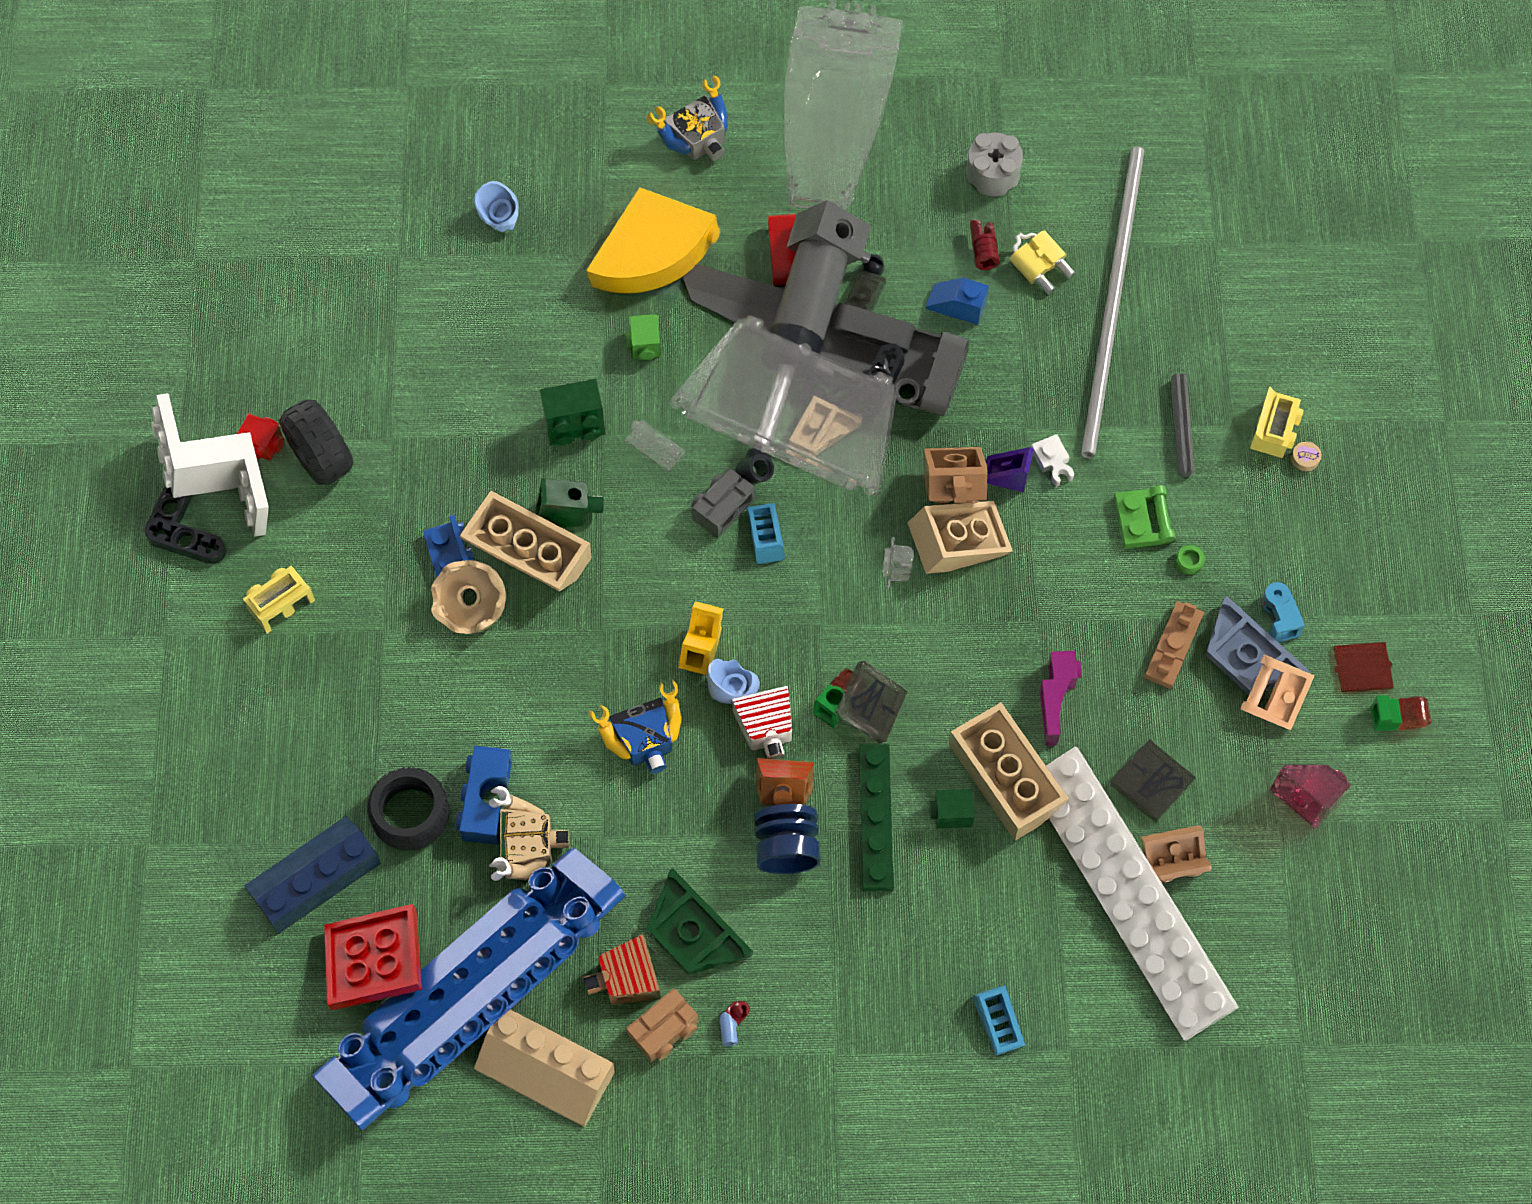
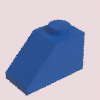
M963 277L936 283L933 286L926 309L978 325L987 302L989 285Z

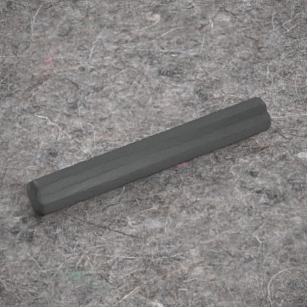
M1176 373L1172 376L1171 384L1178 474L1181 477H1190L1194 474L1195 468L1188 380L1186 374Z

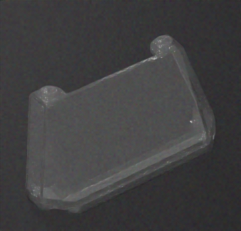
M748 315L747 319H738L669 401V405L675 409H679L680 406L684 408L683 415L688 419L843 488L854 491L856 486L864 487V492L872 496H877L882 490L898 385L892 383L893 378L881 372H877L876 376L866 375L768 332V329L763 326L764 321Z

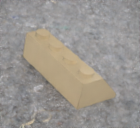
M493 491L489 492L460 534V539L558 591L577 581L592 558L589 542Z
M1001 702L951 731L948 745L1015 841L1042 825L1068 802L1069 798Z
M512 1010L506 1012L489 1028L474 1067L476 1071L584 1128L615 1073L614 1064L609 1060Z

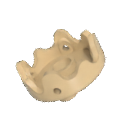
M465 560L446 565L431 586L433 596L431 611L433 616L456 633H478L490 628L501 617L505 608L506 592L502 579L489 565L479 561ZM469 588L473 589L477 594V600L473 605H467L463 600V593Z

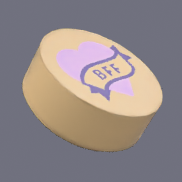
M1311 442L1297 444L1291 455L1293 465L1301 471L1314 470L1321 460L1320 449Z

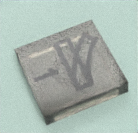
M866 661L857 662L835 713L878 743H884L888 739L908 691Z
M1149 739L1111 780L1110 785L1157 823L1192 785L1196 777Z

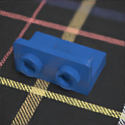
M455 514L449 516L450 523L423 530L437 577L442 569L450 563L465 560L475 561L471 547L465 548L463 540L460 539V534L465 527L463 522L457 523Z

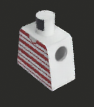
M784 686L732 699L733 714L750 749L758 750L764 748L767 759L779 760L783 758L785 754L782 744L792 740L788 687Z

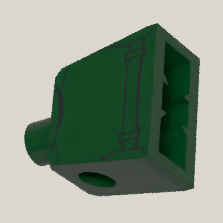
M541 478L536 501V515L559 527H579L584 525L587 513H603V496H587L586 483Z

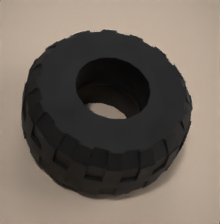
M305 399L283 412L279 420L281 430L304 469L318 485H329L350 472L354 464L350 450L334 422L316 400Z

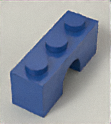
M474 746L473 756L468 755L466 773H470L468 784L463 783L461 790V801L465 802L463 812H458L456 819V830H460L463 841L499 845L501 806L493 808L483 802L482 797L490 788L499 786L508 788L513 761L510 749Z

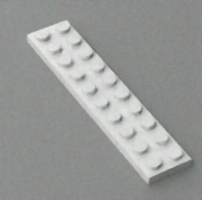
M1073 747L1046 765L1069 798L1068 802L1049 819L1183 1040L1190 1039L1238 1009L1239 1007L1080 750L1077 747Z

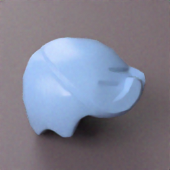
M490 181L482 185L474 196V204L480 219L499 232H504L507 229L509 231L513 230L519 208L516 195L501 182Z
M715 659L709 664L707 683L710 696L720 703L732 704V699L757 693L760 687L758 676L751 671L743 669L737 660L723 661Z

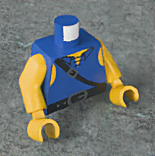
M673 680L674 689L671 693L663 691L662 682L659 685L661 694L666 698L664 703L662 697L610 716L609 710L600 705L603 715L599 719L595 718L592 710L589 711V718L599 724L597 729L607 749L621 759H629L632 765L646 762L651 774H656L666 769L667 765L663 755L672 751V743L678 739L682 720L678 699H675L678 693V686Z

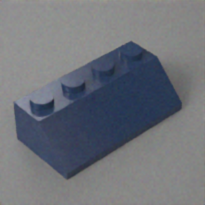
M345 816L244 886L273 928L280 934L381 863L377 853L359 828Z

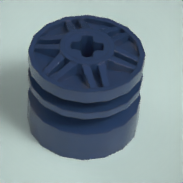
M781 804L766 807L755 813V826L757 827L755 829V836L760 840L756 844L757 868L773 874H795L818 867L821 862L820 844L814 838L818 835L819 831L816 824L818 822L817 810L806 805Z

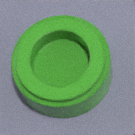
M1194 545L1181 547L1175 557L1176 568L1185 575L1199 573L1205 563L1203 551Z

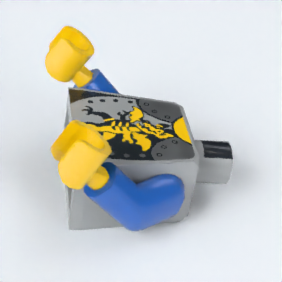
M717 76L712 77L715 83L714 88L708 86L706 79L702 82L703 90L710 93L711 97L708 98L704 95L666 117L665 110L658 106L655 108V112L659 117L658 120L654 118L651 112L647 114V122L651 125H657V132L668 149L683 155L687 154L691 159H698L707 153L712 161L719 160L725 154V150L721 145L725 142L728 118L722 95L717 92V89L720 87V79Z

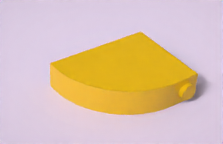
M639 188L586 270L591 286L608 292L629 294L647 292L673 283L692 270L701 261L711 244L718 240L720 228L718 227L716 215Z

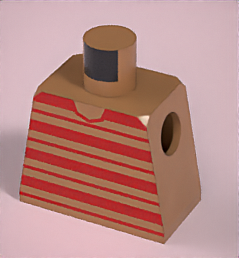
M640 935L600 954L598 961L601 972L584 977L588 994L607 990L610 1004L661 998L644 935Z

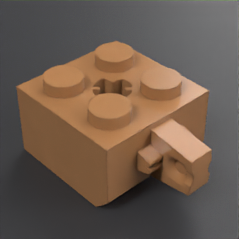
M981 447L924 449V484L929 501H933L936 504H948L951 501H954V503H977L979 500H987V464Z

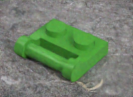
M1158 485L1150 489L1115 493L1114 501L1124 549L1164 545L1176 541L1175 531L1170 526L1165 501L1167 497L1165 486ZM1154 501L1160 529L1158 533H1152L1146 502Z

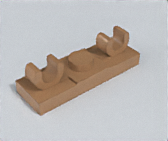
M1179 601L1176 602L1147 669L1145 679L1172 689L1204 614L1203 611L1196 609L1197 606L1187 602L1185 604Z

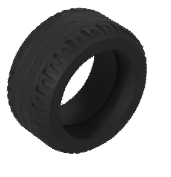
M415 767L398 768V770L388 772L387 775L385 774L373 786L367 802V813L374 832L385 844L399 850H418L428 846L430 843L432 844L443 833L450 814L446 792L440 781L431 773L420 768L416 769ZM409 789L421 790L433 798L434 806L430 816L416 827L409 829L396 828L388 824L384 819V809L388 801L401 791Z

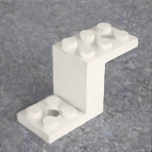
M169 394L157 395L156 407H152L154 420L152 422V432L154 439L158 438L159 441L157 451L159 461L164 463L165 471H163L165 487H171L173 498L238 488L241 502L246 501L247 509L244 510L247 527L252 526L254 537L266 535L269 506L250 432L180 442Z

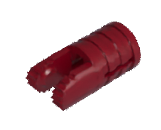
M972 219L969 226L975 266L980 270L994 269L1000 264L994 223L987 222L984 231H982L981 221Z

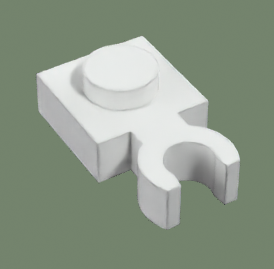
M1057 434L1031 445V448L1034 449L1033 455L1042 472L1051 470V481L1054 486H1060L1059 474L1066 475L1069 482L1073 481V469L1066 465L1070 457Z

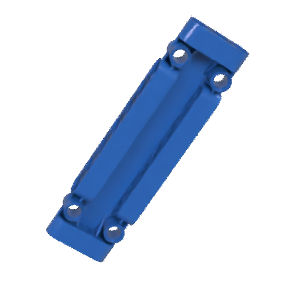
M572 847L552 864L553 870L543 867L531 874L529 878L531 889L526 892L521 888L511 891L421 970L422 990L390 997L371 1013L362 1025V1033L364 1035L352 1033L344 1037L338 1046L340 1056L338 1058L333 1056L312 1074V1077L363 1131L388 1108H397L403 1105L410 1095V1088L428 1083L576 950L579 938H587L595 934L600 927V919L626 897L619 885L576 848Z

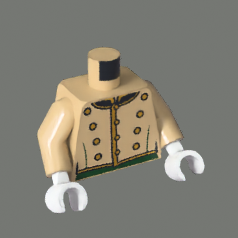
M499 786L491 790L492 793H496L499 796L500 800L495 798L489 800L490 806L497 808L503 805L505 808L500 809L501 858H496L489 864V867H496L499 871L494 872L491 878L494 881L500 880L503 876L508 879L529 880L534 871L552 864V849L569 848V830H551L550 815L545 814L543 810L533 804L510 795L505 787Z

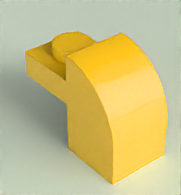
M695 601L692 607L689 630L682 643L678 668L707 675L709 664L714 659L721 635L723 608Z

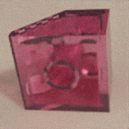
M1284 765L1274 780L1270 791L1313 828L1317 829L1338 807L1351 784L1341 771L1332 769L1329 765Z

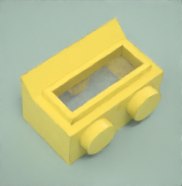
M1269 386L1250 449L1283 458L1287 448L1292 450L1297 433L1292 432L1294 425L1299 426L1304 411L1299 408L1301 400L1277 393Z
M290 566L287 569L279 568L271 575V580L264 585L257 584L251 587L243 600L247 609L268 634L272 631L268 623L270 619L279 613L288 618L295 612L292 604L304 596L311 604L315 601L311 588L304 582L296 570Z

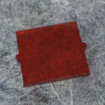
M1385 642L1334 646L1337 664L1335 672L1339 675L1341 692L1393 689L1394 685L1390 669L1393 664L1389 662Z

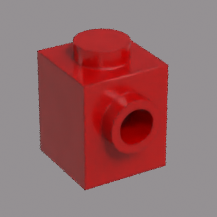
M248 413L237 434L250 432L256 459L263 458L271 461L274 454L279 453L284 444L280 426L271 418H260Z

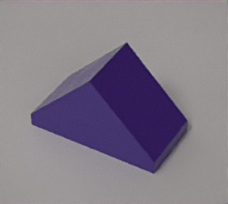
M1027 447L987 456V484L1024 492L1034 449Z

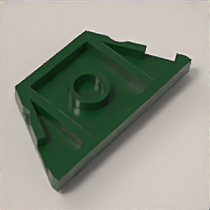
M672 868L667 875L666 883L662 893L659 895L654 913L651 915L646 927L647 933L687 975L750 958L753 955V950Z

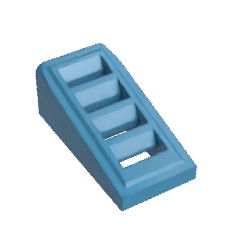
M775 503L747 507L757 564L784 560V545ZM771 516L770 519L755 521L756 518Z
M1005 985L972 996L995 1055L1025 1046ZM995 998L999 999V1004L987 1007L986 1001ZM1003 1009L1005 1015L991 1019L990 1013ZM1008 1022V1028L995 1032V1025ZM1013 1034L1014 1039L999 1044V1037Z

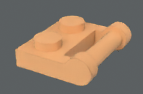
M1264 654L1260 662L1262 667L1247 701H1243L1240 709L1291 730L1314 675ZM1273 669L1279 670L1281 673L1265 709L1258 707Z

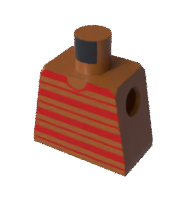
M757 758L756 791L760 803L764 805H805L813 790L814 762Z

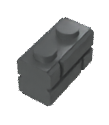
M731 468L723 475L721 473L717 474L710 483L711 488L705 494H698L691 504L693 520L703 528H706L716 538H719L755 499V487L744 478L742 479Z

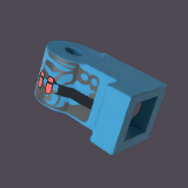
M1275 582L1270 584L1266 588L1261 602L1262 608L1270 615L1273 622L1269 635L1278 643L1300 637L1305 624L1291 591L1283 583Z

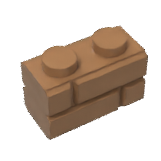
M673 988L626 1028V1033L650 1062L656 1058L661 1061L673 1051L674 1047L672 1044L679 1038L686 1040L698 1029L696 1026L699 1022L698 1015L677 990Z

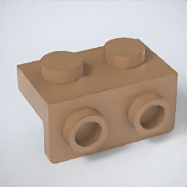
M1200 825L1141 837L1143 854L1162 883L1182 876H1199L1203 872L1212 870L1211 863L1206 858L1204 830Z

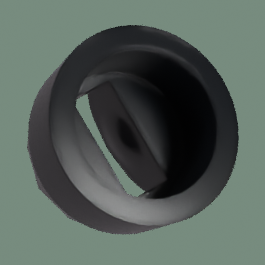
M870 254V260L867 263H862V271L865 276L878 278L883 274L884 261L881 256Z

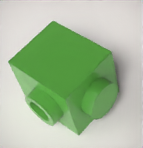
M658 314L630 316L631 332L625 333L627 349H632L633 359L651 360L661 357Z

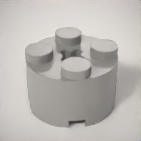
M981 133L976 137L969 149L966 169L967 180L970 185L972 183L977 188L976 191L986 196H1002L1018 184L1023 161V153L1018 139L1012 135L1008 136L1002 133Z

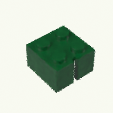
M596 378L540 389L550 446L556 444L561 446L567 445L578 437L580 439L594 440L599 436L606 435L603 407Z

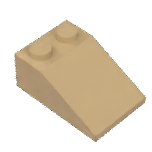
M994 501L924 506L907 522L926 574L953 571L1013 552Z

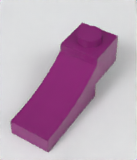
M1075 650L1054 651L1050 653L1048 661L1050 679L1042 680L1039 689L1045 746L1058 744L1062 701L1068 689H1074L1077 678L1082 676L1081 662L1076 661Z

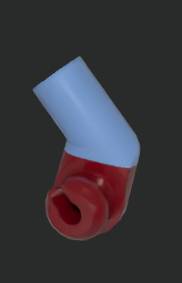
M745 1001L733 1002L720 1015L719 1022L723 1046L738 1044L736 1027L750 1012V1007Z

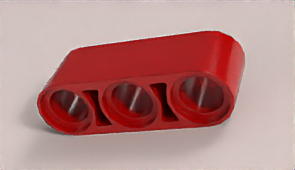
M795 214L768 216L773 286L785 287L796 252L787 248L796 219Z

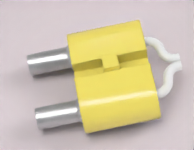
M1045 230L1039 234L1029 233L1023 235L1020 233L1015 237L1017 243L1013 247L1014 253L1009 260L1030 284L1037 282L1047 294H1050L1055 287L1044 276L1048 270L1051 271L1057 266L1068 279L1075 274V271L1064 260L1067 254ZM1030 237H1034L1028 244H1024L1017 250L1018 246L1021 244V238L1028 239Z

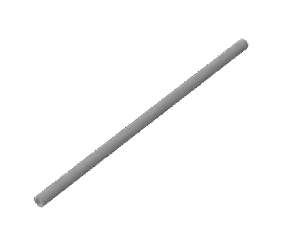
M1133 147L1131 149L1081 456L1090 459L1094 458L1096 454L1145 152L1141 147Z

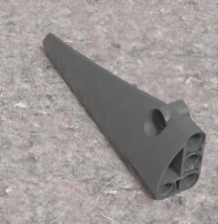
M696 264L692 270L683 276L691 301L765 338L768 337L784 289L700 264ZM843 303L835 304L824 338L819 363L862 385L880 348L885 344H896L901 348L905 362L888 398L904 407H912L945 417L966 360L969 339L941 331V335L915 328L913 324ZM894 352L891 356L886 355L888 364L892 359H897ZM886 366L885 370L891 373L888 367ZM877 376L872 381V387L877 389L884 387L887 378ZM911 386L915 389V395L908 400L901 398V389Z

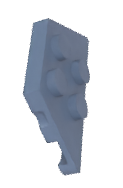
M1228 596L1224 598L1205 656L1245 693L1249 695L1262 667L1260 662L1264 654L1311 673ZM1273 669L1265 690L1274 688L1281 671Z

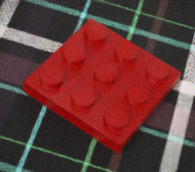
M413 904L324 925L327 1005L331 1011L422 990L417 909Z

